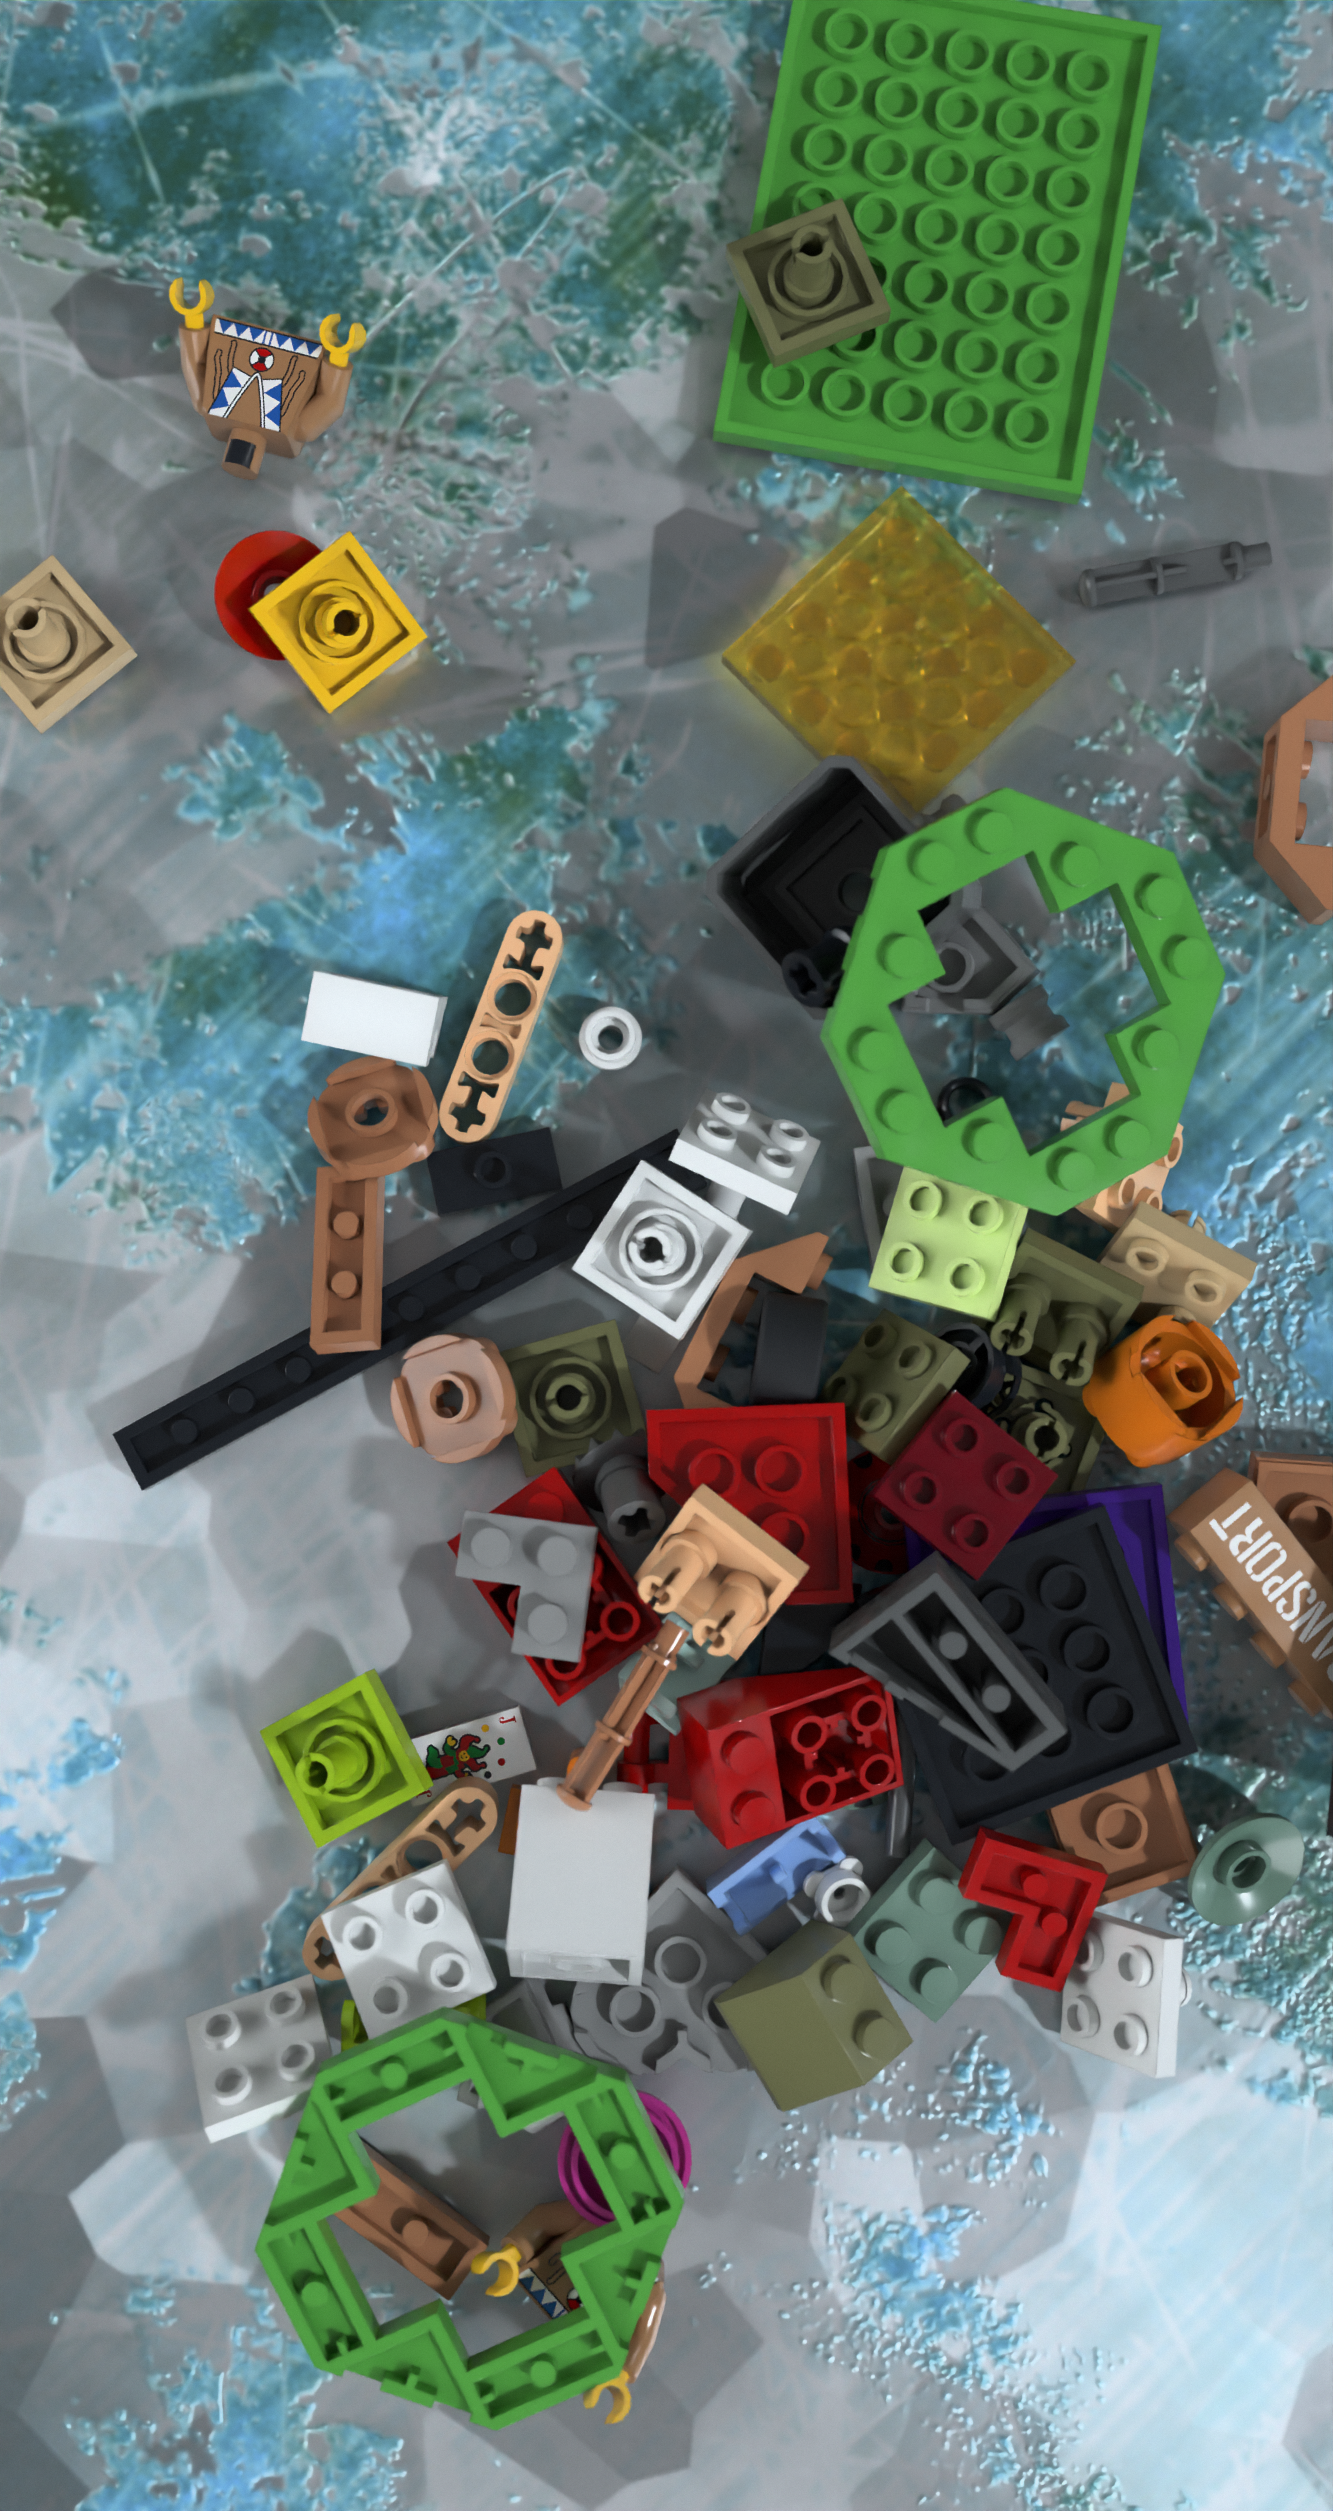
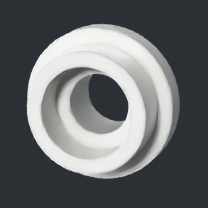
M603 1007L592 1012L584 1020L579 1033V1043L583 1055L592 1065L603 1070H618L628 1066L638 1056L642 1046V1032L639 1023L628 1011L618 1007ZM614 1029L621 1033L623 1042L617 1049L606 1050L599 1044V1037L605 1030Z

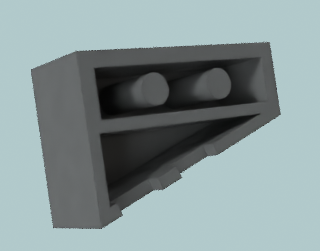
M937 1550L832 1629L829 1654L846 1665L850 1662L883 1683L885 1690L901 1700L905 1697L939 1719V1725L1012 1772L1067 1732L1063 1704Z

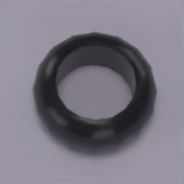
M962 1076L951 1080L942 1088L937 1098V1111L941 1121L944 1122L953 1117L949 1108V1098L954 1091L970 1089L978 1094L981 1101L993 1096L992 1091L984 1082L975 1077Z

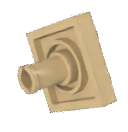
M53 554L0 597V686L41 734L138 656L130 644Z
M1142 1200L1095 1260L1145 1286L1141 1302L1130 1316L1131 1319L1146 1325L1159 1316L1175 1315L1171 1320L1185 1325L1194 1320L1209 1329L1251 1283L1258 1263L1206 1236V1223L1199 1215L1195 1218L1191 1228L1187 1225L1192 1215L1191 1211L1177 1210L1167 1215Z

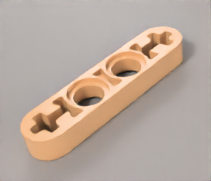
M537 910L522 912L509 925L442 1098L439 1109L440 1124L450 1139L460 1145L486 1141L495 1131L560 962L564 947L561 928L555 918L546 912ZM536 926L545 928V938L552 944L549 950L538 948L532 960V972H543L540 980L534 979L523 970L506 968L510 960L521 967L526 955V947L519 937L522 933L532 935ZM506 984H522L531 993L530 1005L520 1015L508 1016L500 1012L496 1007V994ZM487 1041H497L503 1044L509 1053L508 1063L505 1068L499 1073L492 1075L481 1073L475 1068L473 1063L475 1050L479 1045ZM465 1076H468L483 1087L498 1088L494 1098L482 1091L477 1104V1110L485 1117V1121L482 1126L471 1124L467 1133L458 1131L460 1123L452 1115L455 1107L466 1108L473 1094L471 1086H461Z
M473 1776L458 1778L449 1784L326 1909L361 1895L369 1887L382 1886L417 1871L418 1869L411 1866L407 1861L405 1854L409 1845L415 1841L427 1840L436 1844L442 1852L443 1859L447 1858L451 1870L454 1872L496 1827L499 1800L495 1789L484 1779ZM476 1798L481 1800L480 1816L482 1819L478 1821L471 1815L466 1817L455 1828L454 1840L459 1842L458 1845H455L446 1828L457 1816L459 1805L457 1800L461 1799L467 1804L472 1803ZM438 1820L441 1826L434 1823L433 1821ZM319 1915L307 1930L302 1950L304 1964L311 1974L320 1979L329 1981L344 1979L345 1976L335 1951L331 1952L328 1956L320 1952L323 1943L322 1936L329 1941L330 1938Z

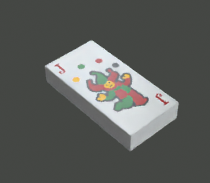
M520 1704L410 1737L434 1783V1786L411 1798L412 1807L432 1802L449 1784L458 1778L467 1776L479 1777L491 1784L537 1770L538 1764Z

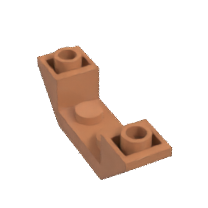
M1333 675L1285 712L1264 735L1253 857L1305 920L1309 924L1322 925L1333 917V847L1295 843V840L1299 841L1302 838L1307 819V805L1304 802H1299L1301 779H1306L1311 767L1313 755L1311 741L1333 743Z
M815 1232L734 1259L722 1278L673 1377L684 1409L734 1407L697 1387L702 1377L714 1383L731 1349L719 1342L730 1320L743 1325L758 1295V1290L748 1286L751 1278L759 1279L791 1295L800 1296L805 1286L817 1291L833 1259L832 1256L822 1252L829 1239L828 1236Z

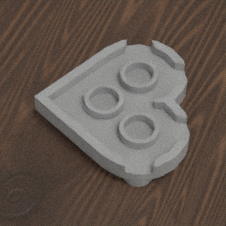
M678 1864L648 1895L641 1986L575 1981L570 2006L575 2039L587 2057L622 2068L631 2075L638 2076L655 2071V2075L660 2074L682 2058L703 2071L713 2073V2069L729 2073L746 2068L747 2072L753 2071L752 2065L713 2001L768 1956L770 1952L749 1932L743 1937L738 1935L733 1927V1921L722 1907L718 1909L707 1895V1892Z

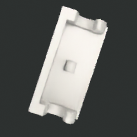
M314 971L301 1040L427 1067L430 1058H434L448 997L329 971Z

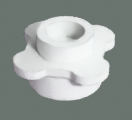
M846 1855L836 1866L828 1868L823 1872L812 1871L805 1877L803 1890L808 1897L813 1898L816 1906L814 1920L833 1927H846L873 1897V1892L861 1878L863 1864L857 1857ZM837 1888L844 1889L841 1894L834 1896V1891Z

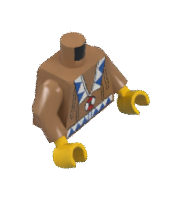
M176 278L170 285L169 298L174 309L180 314L185 315V322L179 324L181 368L193 408L204 417L212 436L219 441L227 442L221 467L235 477L245 480H256L265 452L289 459L296 458L305 443L313 442L343 415L353 371V364L348 360L349 354L357 352L363 347L366 341L365 328L361 323H353L350 327L349 339L344 345L337 335V329L341 320L340 314H330L323 319L319 330L321 341L213 314L210 325L204 322L203 313L209 310L214 302L215 295L211 284L205 279L199 280L200 302L194 307L187 303L184 298L185 286L183 278Z
M568 2199L538 2204L501 2240L502 2249L500 2251H482L477 2254L472 2260L471 2271L473 2274H482L495 2261L499 2267V2276L497 2281L488 2287L485 2294L505 2296L518 2283L548 2319L553 2320L584 2306L560 2259L562 2243L600 2226L593 2224L580 2215ZM662 2258L661 2266L643 2315L640 2314L631 2337L629 2352L620 2376L604 2384H598L595 2388L583 2394V2404L586 2409L595 2406L604 2388L611 2392L614 2405L612 2411L606 2417L605 2424L617 2423L628 2414L631 2406V2395L626 2384H633L636 2381L655 2344L667 2300L663 2286L665 2283V2263Z

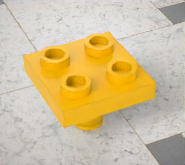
M350 531L340 536L248 609L324 710L329 714L428 637Z

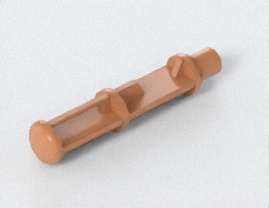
M666 1620L652 1643H649L648 1646L646 1644L642 1646V1656L604 1718L596 1721V1731L563 1784L558 1783L556 1787L558 1797L572 1809L578 1811H588L593 1806L590 1802L624 1745L629 1747L632 1742L629 1737L669 1670H676L678 1666L675 1663L676 1655L690 1633L671 1620Z

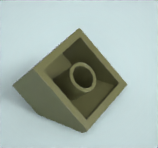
M810 1919L713 2001L775 2106L782 2112L866 2085L914 2042L851 1933L814 1919Z

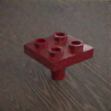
M951 1391L877 1483L869 1496L932 1548L937 1550L967 1577L978 1581L1059 1475L960 1393Z

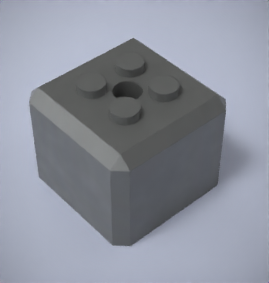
M828 755L707 870L705 895L787 988L782 975V963L789 953L797 949L809 950L822 942L823 935L829 929L838 925L854 926L858 916H863L864 909L860 911L853 910L843 899L842 891L847 879L857 873H863L871 877L879 849L928 824L877 766L854 756ZM977 880L951 893L950 905L925 927L935 950L981 909L982 885ZM840 986L832 990L830 998L819 1007L810 1008L801 1003L800 1005L813 1019L825 1020L828 1009L834 1007Z

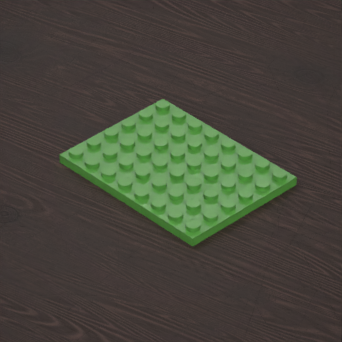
M793 0L750 235L842 198L890 306L891 313L888 323L773 368L739 290L713 430V441L1077 505L1083 490L1162 26L1017 0Z

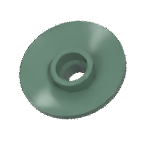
M1274 1813L1248 1815L1225 1826L1206 1843L1191 1868L1188 1878V1897L1193 1908L1206 1921L1221 1926L1243 1924L1268 1912L1286 1896L1301 1872L1305 1857V1845L1300 1831L1287 1818Z

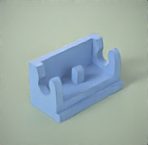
M820 1816L758 1838L706 1878L707 1895L718 1909L722 1907L733 1921L735 1931L743 1937L757 1924L803 1890L804 1879L810 1872L815 1870L823 1872L837 1864L848 1854Z

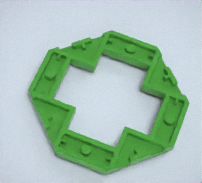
M1007 787L993 790L879 849L870 877L874 881L863 916H858L841 968L845 972L833 1008L828 1009L820 1034L821 1040L877 1158L1019 1204L1047 1215L1058 1216L1167 1155L1226 975L1174 852ZM1023 855L1050 914L1062 912L1108 888L1158 1002L1157 1006L1103 1034L1130 1094L1028 1151L1002 1096H990L944 1122L941 1121L888 1004L946 974L918 910Z
M443 2006L321 2062L254 2250L315 2368L340 2377L343 2376L344 2370L351 2371L381 2382L380 2391L432 2408L434 2401L471 2413L469 2422L498 2431L595 2388L598 2384H604L620 2376L629 2352L631 2337L640 2314L643 2315L659 2272L662 2254L672 2228L675 2229L684 2205V2187L626 2070ZM470 2078L500 2138L563 2111L616 2217V2220L562 2243L560 2259L584 2306L472 2356H469L441 2298L379 2325L325 2218L378 2193L381 2179L356 2132L357 2129Z

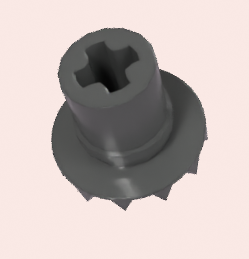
M641 1427L631 1436H624L615 1428L610 1440L603 1442L591 1438L588 1452L575 1456V1473L572 1476L577 1496L589 1508L604 1513L609 1534L616 1541L624 1544H639L649 1541L664 1528L666 1517L661 1497L666 1492L649 1477L646 1432Z

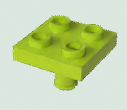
M375 1668L259 1731L317 1848L434 1786Z

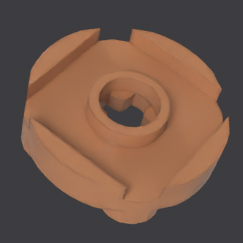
M366 1056L341 1065L325 1079L328 1087L321 1093L318 1102L313 1096L309 1105L308 1128L313 1141L322 1157L337 1169L339 1175L347 1180L356 1181L363 1178H375L393 1174L406 1168L413 1162L426 1159L432 1153L435 1146L433 1135L438 1125L439 1116L437 1103L431 1087L419 1070L413 1066L412 1070H410L408 1067L397 1065L395 1060L377 1056ZM372 1107H378L382 1114H387L378 1124L372 1126L358 1124L367 1119V1110Z
M456 1332L434 1335L414 1344L402 1358V1360H408L402 1367L400 1377L393 1379L390 1391L393 1417L403 1438L413 1448L421 1446L428 1454L436 1456L431 1459L451 1464L481 1457L496 1448L502 1438L512 1433L516 1427L518 1414L515 1408L516 1392L513 1377L505 1360L500 1355L497 1345L491 1339L473 1337L465 1333ZM449 1380L453 1381L456 1387L460 1388L463 1393L464 1401L459 1413L455 1406L445 1407L442 1395L450 1391Z

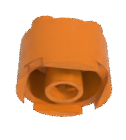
M1162 1315L1153 1319L1109 1348L1103 1356L1096 1360L1090 1382L1083 1388L1082 1399L1088 1412L1097 1417L1110 1439L1124 1451L1127 1459L1139 1468H1149L1153 1465L1175 1462L1230 1430L1242 1413L1243 1397L1237 1401L1235 1398L1233 1382L1240 1378V1374L1233 1356L1216 1334L1205 1325L1194 1320L1185 1325L1171 1320L1175 1315Z

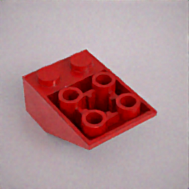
M552 1467L489 1512L492 1514L599 1528L580 1662L523 1655L558 1707L641 1649L644 1644H648L656 1638L664 1623L656 1611L652 1609L651 1603L648 1602L646 1604L639 1595L638 1583L633 1579L632 1574L587 1506L579 1499L575 1489L561 1470ZM461 1532L446 1542L457 1558ZM472 1579L513 1640L521 1586Z
M858 1667L735 1678L676 1698L695 1815L726 1850L904 1785L892 1694L884 1689L883 1683Z

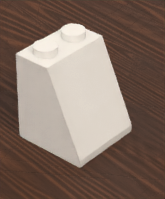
M546 1777L539 1779L537 1785L522 1784L506 1943L510 1976L641 1986L655 1794L642 1793V1788L636 1784L610 1782L603 1785V1790L596 1791L590 1801L593 1804L590 1810L578 1811L563 1803L556 1793L558 1783L563 1784L566 1780L565 1778Z

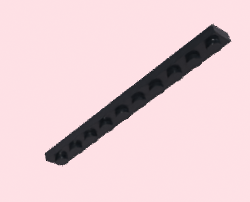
M678 1129L672 1130L382 1288L381 1349L318 1355L310 1347L309 1327L113 1433L112 1435L141 1490L151 1489L407 1350L417 1342L431 1337L580 1256L641 1160L647 1161L694 1193L707 1187L708 1183L704 1176L668 1160L680 1135Z

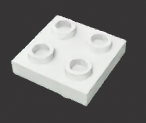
M706 1089L680 1133L668 1160L711 1179L710 1187L703 1199L736 1220L746 1196L788 1215L821 1141L809 1136L808 1132L795 1122L785 1119L774 1120L751 1109L750 1105L739 1096L726 1092L716 1093Z
M641 1160L572 1269L678 1340H682L753 1231L647 1161Z
M447 1858L330 1907L320 1915L369 2040L443 2006L452 2008L494 1990L496 1987V1979Z
M1094 1910L1064 1985L1060 2041L1154 2078L1175 2076L1179 2007L1188 2003L1192 1993L1190 1976L1182 1966L1183 1938Z
M312 1974L185 2018L203 2126L210 2143L271 2121L287 2119L294 2113L304 2110L321 2062L333 2057L318 1988Z

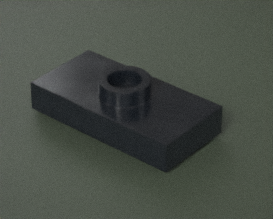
M550 1127L435 1151L426 1158L438 1216L440 1217L563 1190Z

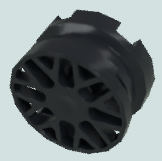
M958 1322L947 1325L934 1334V1336L956 1347L971 1361L945 1397L949 1392L957 1391L992 1420L1006 1411L1018 1394L1022 1381L1021 1360L1019 1356L1006 1354L1009 1346L1007 1341H1005L1001 1350L997 1349L991 1343V1333L976 1324ZM1006 1373L1014 1376L1013 1380L1004 1381ZM1010 1388L1009 1393L1006 1394V1389ZM997 1394L1002 1399V1403L999 1406L993 1401ZM991 1407L993 1410L987 1414L988 1408Z

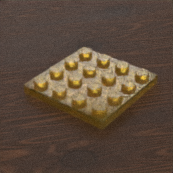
M900 486L722 654L721 663L820 763L828 755L854 756L877 766L917 813L921 814L1068 674L1075 665L1076 660Z

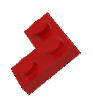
M980 1827L957 1886L962 1897L1014 1913L995 1960L1000 1975L1061 1993L1109 1875L1099 1862Z

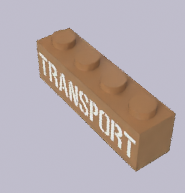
M1224 1467L1166 1516L1180 1534L1173 1543L1193 1568L1198 1572L1206 1568L1216 1580L1218 1585L1211 1592L1221 1606L1237 1621L1244 1617L1256 1633L1249 1638V1641L1261 1657L1274 1669L1282 1665L1293 1681L1286 1688L1296 1702L1312 1717L1322 1712L1333 1720V1586L1252 1480Z

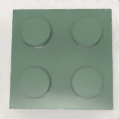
M925 1837L843 1930L851 1933L870 1968L936 2024L999 1952L1013 1915L1009 1911L963 1898L957 1886L963 1870Z

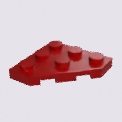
M845 1403L646 1410L649 1477L683 1508L702 1483L810 1567L784 1600L786 1605L854 1603Z

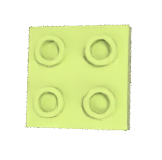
M904 1167L868 1287L878 1292L995 1322L1029 1208Z

